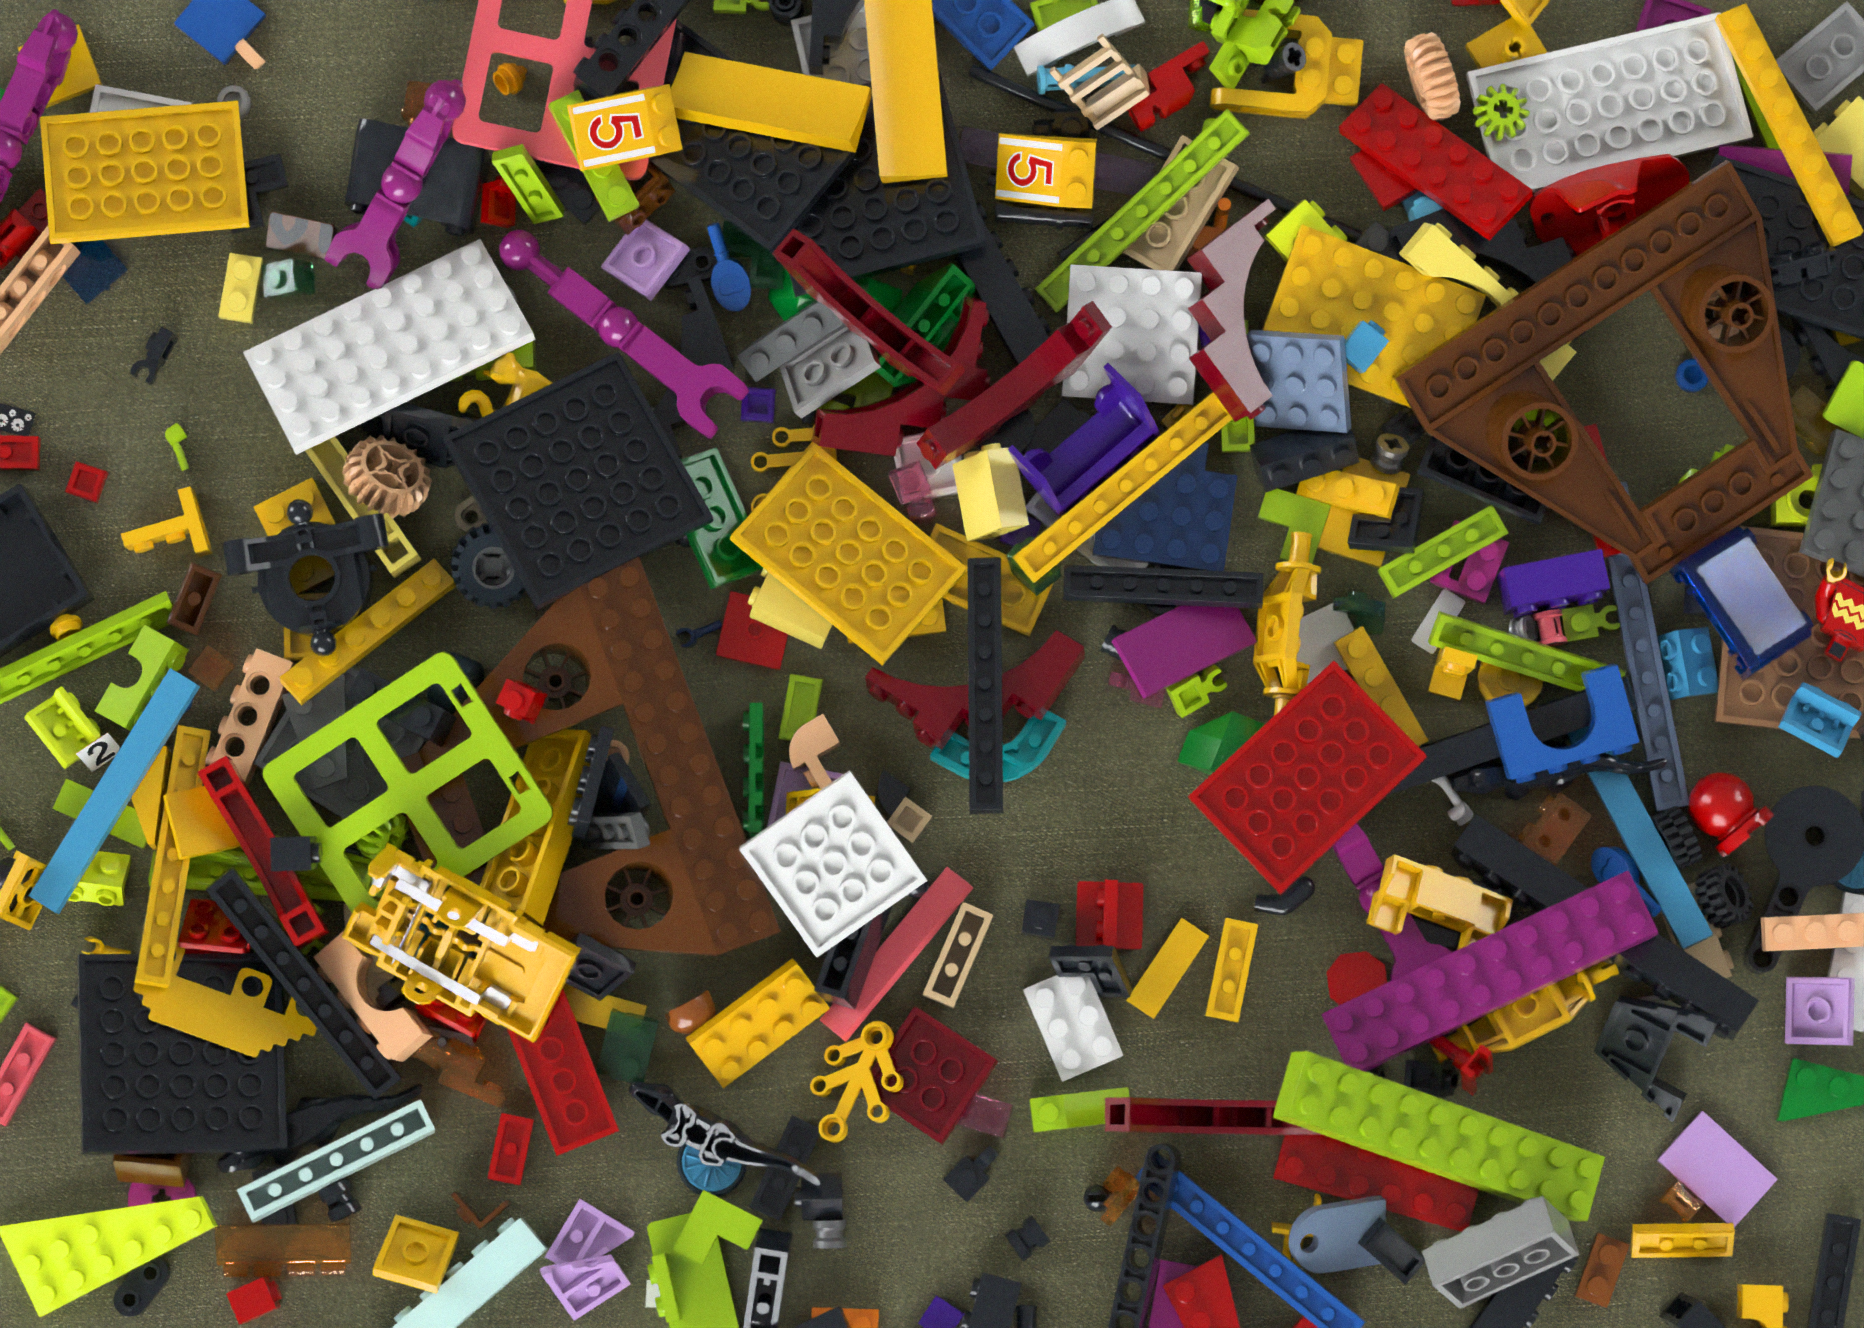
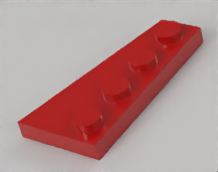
M1222 1255L1162 1285L1184 1328H1240Z

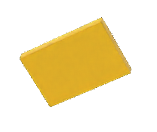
M1359 458L1360 463L1342 469V472L1393 483L1404 488L1407 487L1411 475L1403 471L1397 474L1379 472L1371 465L1370 461ZM1331 505L1317 549L1381 568L1385 551L1349 549L1347 543L1353 514H1371Z

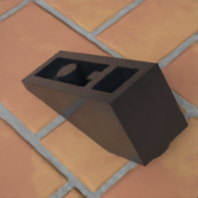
M759 1228L743 1328H778L793 1233Z

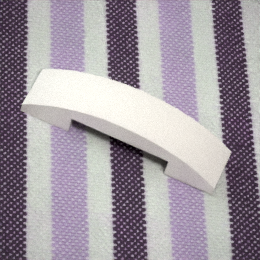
M1109 0L1039 31L1015 45L1014 50L1028 77L1037 73V66L1039 65L1048 68L1057 64V60L1099 42L1097 37L1102 33L1106 38L1112 35L1117 37L1144 25L1145 20L1135 0Z

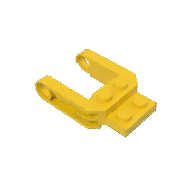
M1245 9L1243 16L1255 18L1259 10ZM1299 14L1294 24L1286 27L1289 31L1286 37L1299 39L1298 44L1306 54L1305 66L1301 70L1294 72V94L1214 88L1211 90L1210 108L1219 111L1228 109L1230 112L1307 119L1323 104L1357 107L1364 40L1332 37V33L1318 16Z

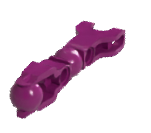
M458 79L452 81L438 80L428 87L424 97L425 107L407 129L393 162L383 173L381 188L376 192L361 222L351 223L344 227L341 232L337 233L326 253L325 261L335 267L345 260L349 253L355 252L363 255L368 260L371 268L366 283L373 290L382 288L384 284H387L398 267L401 259L395 236L412 202L420 195L423 184L422 179L427 175L443 144L449 137L454 119L458 118L464 111L466 97L463 91V83Z
M1356 824L1332 848L1356 890H1359L1361 907L1369 914L1373 893L1379 890L1384 867L1366 834ZM1410 913L1406 914L1402 932L1397 935L1379 929L1394 957L1390 981L1451 953L1444 946L1427 942Z

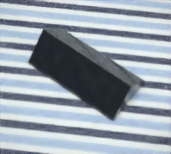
M1431 436L1419 463L1418 474L1537 525L1541 523L1547 508L1546 505ZM1518 453L1512 457V460L1517 464L1525 463V455Z

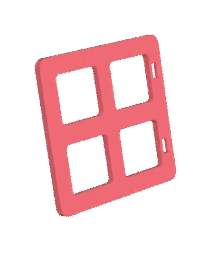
M479 0L462 78L466 104L463 113L454 119L452 126L454 139L461 144L494 151L523 144L532 159L580 169L548 105L574 92L575 87L573 85L576 74L573 73L574 69L583 57L590 59L596 51L594 48L587 47L584 43L592 0H567L559 38L555 40L500 28L498 19L502 0ZM676 20L629 78L628 81L636 83L639 89L664 85ZM501 53L547 63L552 66L553 72L542 126L539 132L520 130L480 120L479 111L492 54ZM605 60L599 63L600 68L604 71L610 72L616 69L615 65L610 61ZM649 157L619 163L618 165L626 179L638 180L646 173Z

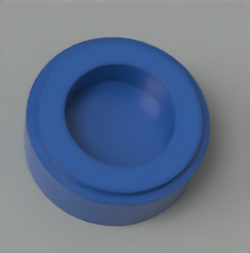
M1694 358L1683 361L1675 372L1676 383L1685 392H1698L1709 381Z

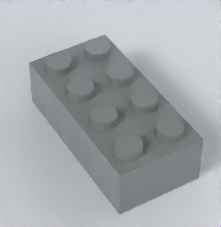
M1543 1196L1528 1199L1518 1208L1509 1212H1500L1494 1215L1491 1220L1480 1225L1469 1226L1461 1234L1450 1239L1436 1241L1432 1247L1422 1251L1433 1287L1459 1309L1580 1255L1568 1219Z

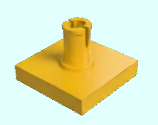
M1512 17L1468 42L1465 46L1478 69L1548 53L1532 26L1521 30Z

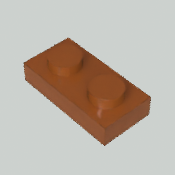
M1596 1233L1574 1296L1607 1308L1630 1245Z

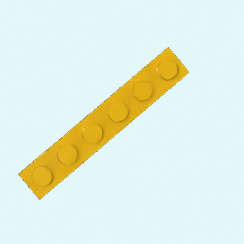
M432 559L334 635L337 640V646L331 655L319 656L311 652L281 675L280 683L303 705L456 587L454 579L435 559Z

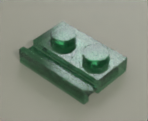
M613 1008L610 1013L596 1073L598 1075L611 1076L610 1078L628 1083L633 1081L645 1083L660 1020L630 1012L624 1013Z

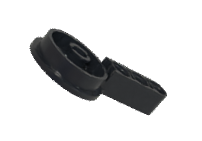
M1823 786L1801 787L1784 795L1771 809L1774 816L1765 824L1764 840L1767 853L1777 868L1779 875L1775 880L1744 953V965L1751 973L1763 974L1774 969L1782 954V951H1765L1769 959L1766 967H1758L1754 963L1753 953L1757 949L1762 950L1761 918L1798 916L1810 889L1842 879L1855 868L1863 854V819L1856 806L1846 796L1834 789ZM1808 828H1817L1820 834L1818 845H1810L1806 841L1805 832ZM1782 889H1789L1794 894L1792 906L1788 907L1780 902L1779 893Z

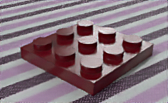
M914 1006L895 1034L893 1043L889 1048L895 1071L904 1079L902 1089L893 1093L882 1086L881 1078L883 1073L878 1061L871 1072L881 1102L887 1105L890 1111L943 1145L999 1061ZM892 1076L888 1080L889 1087H893L897 1083L896 1076Z

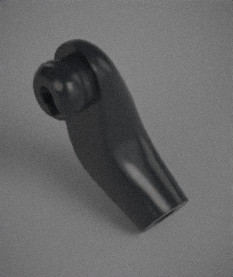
M1301 876L1281 895L1257 894L1254 911L1282 916L1287 915L1314 894L1315 884L1308 876Z

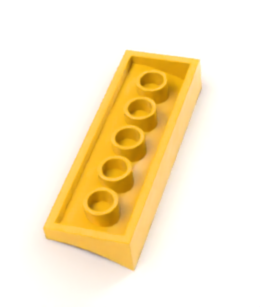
M864 0L878 166L882 184L948 177L932 0Z
M684 52L677 75L671 86V94L676 118L856 153L872 97L871 87Z
M564 729L528 745L523 763L552 805L553 816L548 823L489 860L480 883V887L510 903V912L515 913L518 909L524 911L523 917L527 919L526 921L542 926L544 924L573 838L571 835L574 826L568 825V820L575 797H582L581 794L576 793L583 766L590 767V763L584 762L591 739V734L587 730ZM518 773L515 786L521 794L530 788L520 773ZM511 794L501 824L518 814L521 810L513 794Z

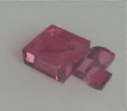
M1116 672L1110 673L1108 685L1130 690L1129 701L1159 709L1162 707L1166 688L1143 699L1131 676Z

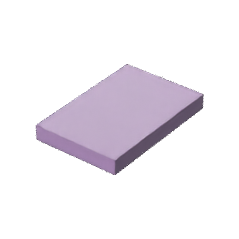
M1700 1111L1657 1159L1664 1168L1724 1223H1733L1734 1227L1778 1180L1704 1111Z

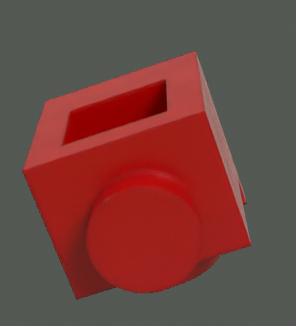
M506 679L496 703L504 707V714L520 721L523 719L534 724L548 694L521 680Z

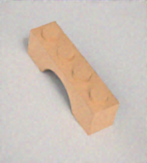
M342 932L313 957L320 965L317 971L326 982L334 983L339 990L337 993L339 1000L348 1009L352 1007L359 1017L356 1021L367 1034L372 1033L379 1042L376 1044V1047L380 1053L388 1060L392 1058V1060L404 1062L433 1035L413 1010L400 1008L393 1011H383L376 1006L367 989V975L374 959L367 952L342 938Z

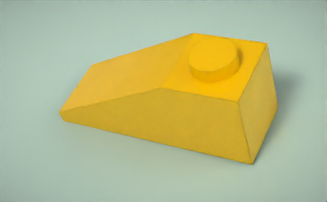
M163 746L131 798L146 841L153 850H157L164 808L163 796L166 794L172 753L167 746Z

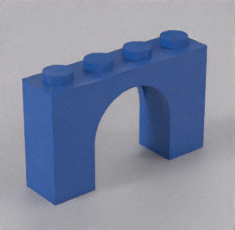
M1609 664L1581 673L1591 708V720L1582 738L1566 747H1549L1538 740L1531 729L1521 693L1514 692L1485 701L1506 778L1510 780L1516 779L1517 783H1523L1536 779V772L1548 769L1549 774H1554L1569 769L1567 763L1580 760L1581 765L1600 760L1599 754L1612 751L1613 755H1619L1633 750L1632 744L1639 743L1640 741L1618 665Z

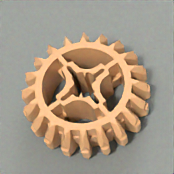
M1431 32L1416 35L1406 41L1404 53L1407 71L1421 110L1435 121L1447 119L1451 115L1458 113L1461 103L1458 84L1448 52H1446L1440 38Z
M383 435L376 439L369 436L364 441L360 440L353 450L349 451L343 466V484L349 487L348 495L357 496V504L364 503L368 506V511L374 509L379 514L388 513L392 519L398 514L405 518L410 512L414 513L419 509L422 502H425L429 495L428 491L432 479L429 478L431 469L425 467L426 459L416 456L417 449L410 450L406 447V442L399 444L394 437L387 441Z

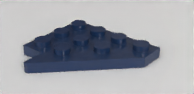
M1203 443L1095 532L1092 555L1189 570L1224 571L1238 475L1205 471L1209 443Z

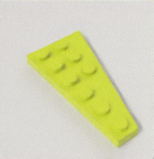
M204 1196L3 1225L0 1226V1236L39 1317H42L218 1225Z

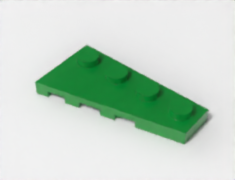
M749 703V711H743V731H749V744H743V763L749 764V777H743V796L749 797L748 810L743 811V829L748 830L751 838L764 830L763 703Z

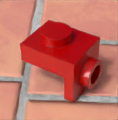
M497 176L495 181L482 184L481 223L504 228L515 226L516 197L502 176Z

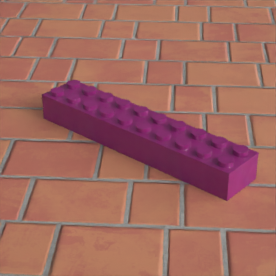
M1628 870L1328 1010L1321 1015L1344 1064L1366 1072L1658 935V930Z

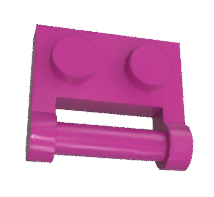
M1454 520L1451 527L1457 525L1460 521ZM1499 539L1467 557L1458 581L1449 577L1453 568L1451 566L1431 577L1430 582L1484 605L1509 542Z

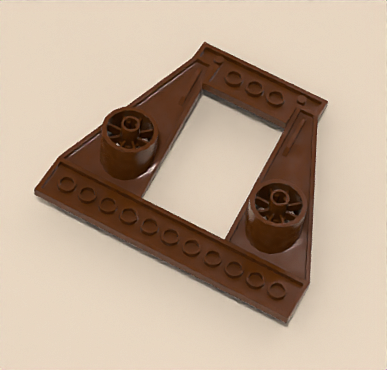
M1728 160L1717 165L1392 376L1427 433L1627 555L1642 582L1646 585L1813 477L1797 445L1762 216L1733 165ZM1735 281L1732 293L1725 294L1721 286ZM1742 284L1746 286L1749 295L1743 299L1739 297ZM1649 290L1748 439L1638 510L1540 363V360ZM1716 291L1719 298L1715 301L1714 305L1708 304L1711 295ZM1706 308L1713 309L1714 318L1708 322H1705ZM1717 324L1723 325L1720 338H1714L1708 330ZM1731 327L1739 330L1738 334L1729 337ZM1538 409L1536 420L1528 421L1524 414ZM1546 409H1549L1555 421L1546 426L1543 421ZM1520 418L1523 425L1519 428L1518 432L1512 431L1513 424ZM1555 429H1557V440L1551 433ZM1509 435L1517 437L1518 445L1508 450ZM1523 450L1526 451L1527 455L1524 464H1517L1512 460V457ZM1534 455L1544 458V460L1532 464Z
M637 557L598 578L592 579L590 582L558 599L476 688V691L514 749L623 706L669 828L648 837L650 841L648 846L640 849H619L562 872L543 926H538L545 929L546 933L550 931L568 942L580 932L594 938L597 942L610 949L718 956L778 934L781 931L760 877L739 849L741 845L747 842L641 560ZM557 654L565 656L561 667L551 666L547 655ZM542 656L546 669L541 674L527 668L532 661ZM568 658L578 664L582 671L569 675L568 671L564 669ZM524 673L539 679V686L535 688L548 695L534 724L523 719L520 721L504 714V707L496 703L506 679L523 681ZM585 676L586 693L583 694L571 688V680ZM549 679H554L555 682H560L561 685L556 688L552 687L549 684ZM569 693L581 700L566 708L563 697ZM470 697L462 704L463 707L472 702ZM548 701H559L561 709L550 710L545 709ZM458 710L453 714L457 719L442 747L428 741L419 752L400 758L409 772L415 773L470 738L471 730ZM483 759L472 767L489 761V759ZM462 773L428 795L430 805L459 847L465 848L485 835ZM405 813L422 862H425L427 859L432 860L431 868L433 869L437 865V859L409 816ZM488 861L464 876V878L480 886ZM639 870L647 873L642 884H632L628 871ZM623 872L628 886L621 891L608 885L613 877ZM650 874L660 881L663 886L662 889L651 892L645 886ZM606 890L619 895L620 904L606 908ZM666 892L668 903L666 911L652 905L654 896ZM634 894L636 898H641L643 902L640 905L632 904L630 900L631 895ZM622 909L623 913L627 915L623 925L613 920L610 912ZM649 910L664 916L663 920L652 927H648L644 916ZM487 914L486 919H485V921H484L483 924H485V922H486V920H487L489 914ZM630 917H640L643 929L637 930L626 927ZM458 930L457 936L462 938L465 943L478 944L482 942L478 940L479 933L476 932L475 935H471L464 930Z

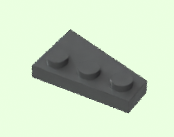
M345 673L303 705L290 692L281 695L298 743L346 713ZM346 741L307 766L315 789L347 779Z

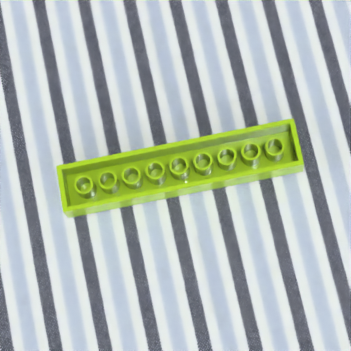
M1308 1051L1291 1052L1273 1118L1519 1204H1523L1528 1199L1543 1196L1568 1221H1588L1605 1159L1604 1156Z

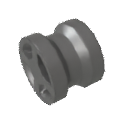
M1393 433L1381 434L1376 442L1377 449L1371 456V465L1379 472L1397 474L1401 471L1404 463L1403 458L1408 453V442L1401 436Z
M813 1220V1228L816 1230L813 1248L847 1247V1240L843 1237L846 1220Z

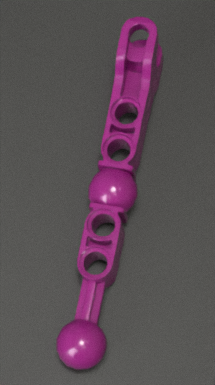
M526 230L510 231L502 238L499 245V254L501 261L506 267L517 271L528 269L548 284L551 288L547 293L598 332L605 344L619 348L624 354L676 393L677 408L680 416L691 427L708 439H712L718 431L717 425L706 415L708 400L717 393H727L737 400H742L749 393L748 387L723 365H695L640 323L637 316L631 310L625 307H618L611 299L571 268L567 267L564 272L540 254L539 242L532 233Z

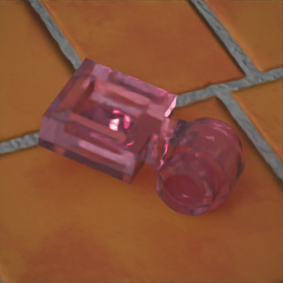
M920 460L889 471V477L900 504L912 502V504L906 506L911 522L923 525L933 521V517L938 516V511L933 498L925 499L924 497L932 494V489Z

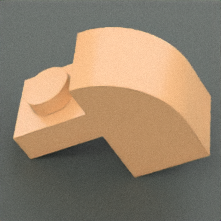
M824 714L801 726L794 734L789 747V757L794 772L807 766L808 770L803 772L812 789L817 787L825 788L832 783L818 758L841 746Z

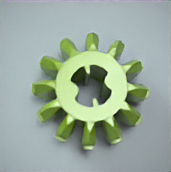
M1501 84L1498 92L1494 87L1489 86L1486 89V95L1479 94L1476 101L1481 106L1474 107L1473 114L1481 116L1475 122L1476 127L1487 126L1484 131L1485 137H1488L1492 131H1495L1497 141L1503 139L1504 132L1512 139L1516 136V129L1523 130L1526 124L1522 119L1528 118L1530 111L1521 108L1527 103L1526 97L1518 100L1515 98L1519 91L1518 88L1512 89L1509 94L1507 93L1506 84ZM1498 106L1503 107V112L1507 113L1504 118H1500V113L1496 111Z
M399 813L354 843L363 856L373 860L386 847L387 843L397 847V850L402 849L403 841L408 839L406 832L409 830V824L406 822V817Z

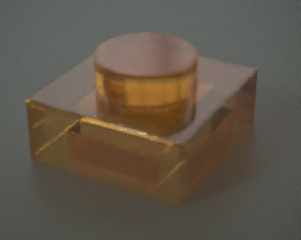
M207 645L188 672L216 692L236 666Z

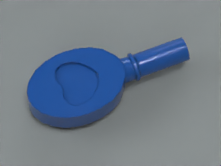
M719 222L707 225V230L715 252L714 256L717 260L711 274L712 291L722 307L729 311H740L747 306L751 296L749 274L739 260L730 257Z
M1615 846L1600 847L1593 852L1591 866L1599 883L1629 870L1651 917H1655L1660 913L1662 908L1643 889V886L1639 885L1637 865L1626 851Z

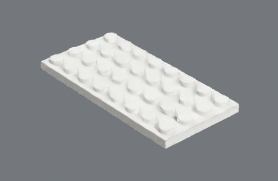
M1721 13L1709 14L1468 71L1466 77L1474 107L1481 106L1476 99L1479 94L1486 95V89L1489 86L1494 87L1498 92L1499 86L1506 84L1507 93L1509 94L1512 89H1519L1515 98L1518 100L1526 97L1527 103L1521 108L1530 111L1528 118L1522 119L1526 124L1523 130L1516 129V136L1512 139L1504 132L1503 139L1497 141L1495 131H1492L1488 137H1485L1484 131L1487 126L1480 127L1487 158L1527 185L1534 192L1562 178L1607 164L1664 154H1671L1677 158L1719 148V145H1731L1751 140L1753 133L1732 54L1715 22L1716 16ZM1498 106L1496 111L1500 113V118H1504L1507 113L1503 112V107Z
M478 239L384 284L382 288L374 289L243 353L297 455L536 339L481 239Z

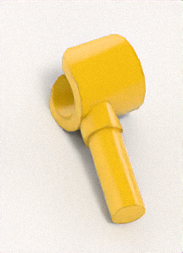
M92 936L85 937L84 940L95 942V950L93 952L81 951L83 954H131V951L104 945L101 940Z

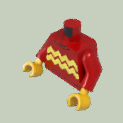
M1831 558L1827 561V575H1824L1814 597L1816 618L1821 623L1819 630L1831 637L1824 654L1836 661L1842 662L1849 647L1857 652L1864 650V588L1845 578L1847 574L1846 562L1840 571L1832 570L1834 558Z

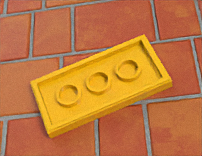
M936 523L930 538L967 567L963 576L942 599L968 610L967 558L1001 557L1002 626L1030 637L1056 580V576L1046 573L1033 583L1011 556L978 541H967L966 536Z

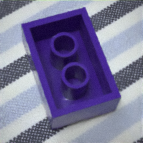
M1602 549L1504 567L1496 576L1504 615L1513 613L1514 618H1522L1526 615L1531 616L1538 608L1545 607L1546 611L1565 609L1566 605L1578 601L1579 606L1594 604L1598 602V599L1603 598L1602 595L1610 588Z

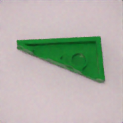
M1791 1058L1776 1121L1783 1122L1864 1105V1076Z

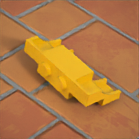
M1394 854L1385 861L1378 891L1373 893L1366 924L1397 935L1402 932L1406 914L1410 913L1460 932L1461 935L1457 949L1459 950L1502 930L1510 917L1513 899L1474 885L1473 881L1469 878L1453 877L1443 873L1440 867L1422 865Z

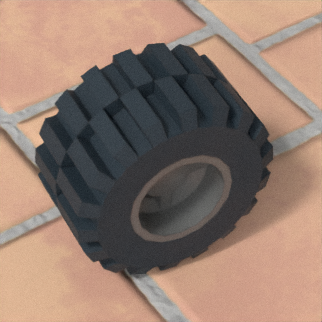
M483 523L480 527H472L466 535L462 534L458 539V544L456 547L454 546L450 567L455 585L468 601L471 600L482 608L483 606H489L490 609H497V606H510L512 601H518L523 597L522 594L525 588L489 524Z

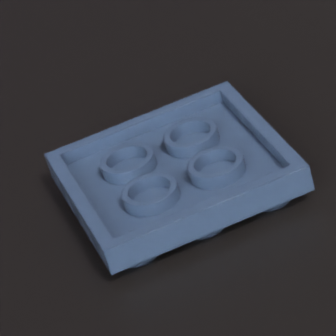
M1250 330L1246 334L1254 363L1265 385L1273 395L1263 403L1266 409L1254 418V426L1347 433L1351 429L1344 335Z

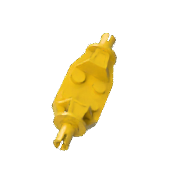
M1291 532L1289 561L1275 564V570L1279 571V573L1263 593L1262 609L1258 608L1255 635L1257 642L1254 645L1253 665L1266 687L1263 689V695L1275 700L1274 715L1306 687L1308 682L1310 665L1297 661V653L1301 646L1299 628L1304 614L1302 603L1316 600L1317 575L1321 574V567L1309 563L1312 534L1306 532ZM1275 670L1279 671L1283 688L1280 685Z
M1601 961L1573 974V976L1558 981L1484 1016L1470 1027H1467L1466 1024L1456 1029L1457 1032L1445 1038L1461 1050L1465 1048L1471 1054H1474L1481 1044L1492 1051V1053L1512 1051L1570 1022L1588 1001L1592 1002L1595 1000L1593 986L1614 975H1618L1619 970L1616 964H1608ZM1431 1046L1434 1054H1437L1436 1058L1440 1063L1448 1059V1057Z

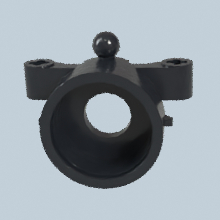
M296 499L287 507V517L293 525L283 529L278 535L253 539L241 538L222 543L228 576H238L258 572V586L252 588V593L260 594L265 608L273 619L294 632L312 636L310 640L312 651L319 656H328L335 651L337 646V640L333 634H336L360 616L370 602L373 591V572L378 571L377 565H371L365 552L389 547L384 514L361 516L351 521L333 525L310 522L313 516L311 504L304 499ZM307 556H320L326 559L332 565L335 573V583L331 591L324 598L316 601H307L300 598L293 591L290 584V573L293 566L300 559Z

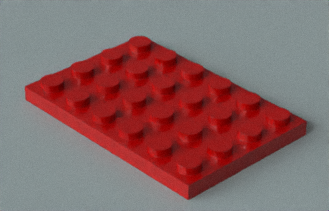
M1333 660L1188 796V799L1281 895L1427 758V755Z

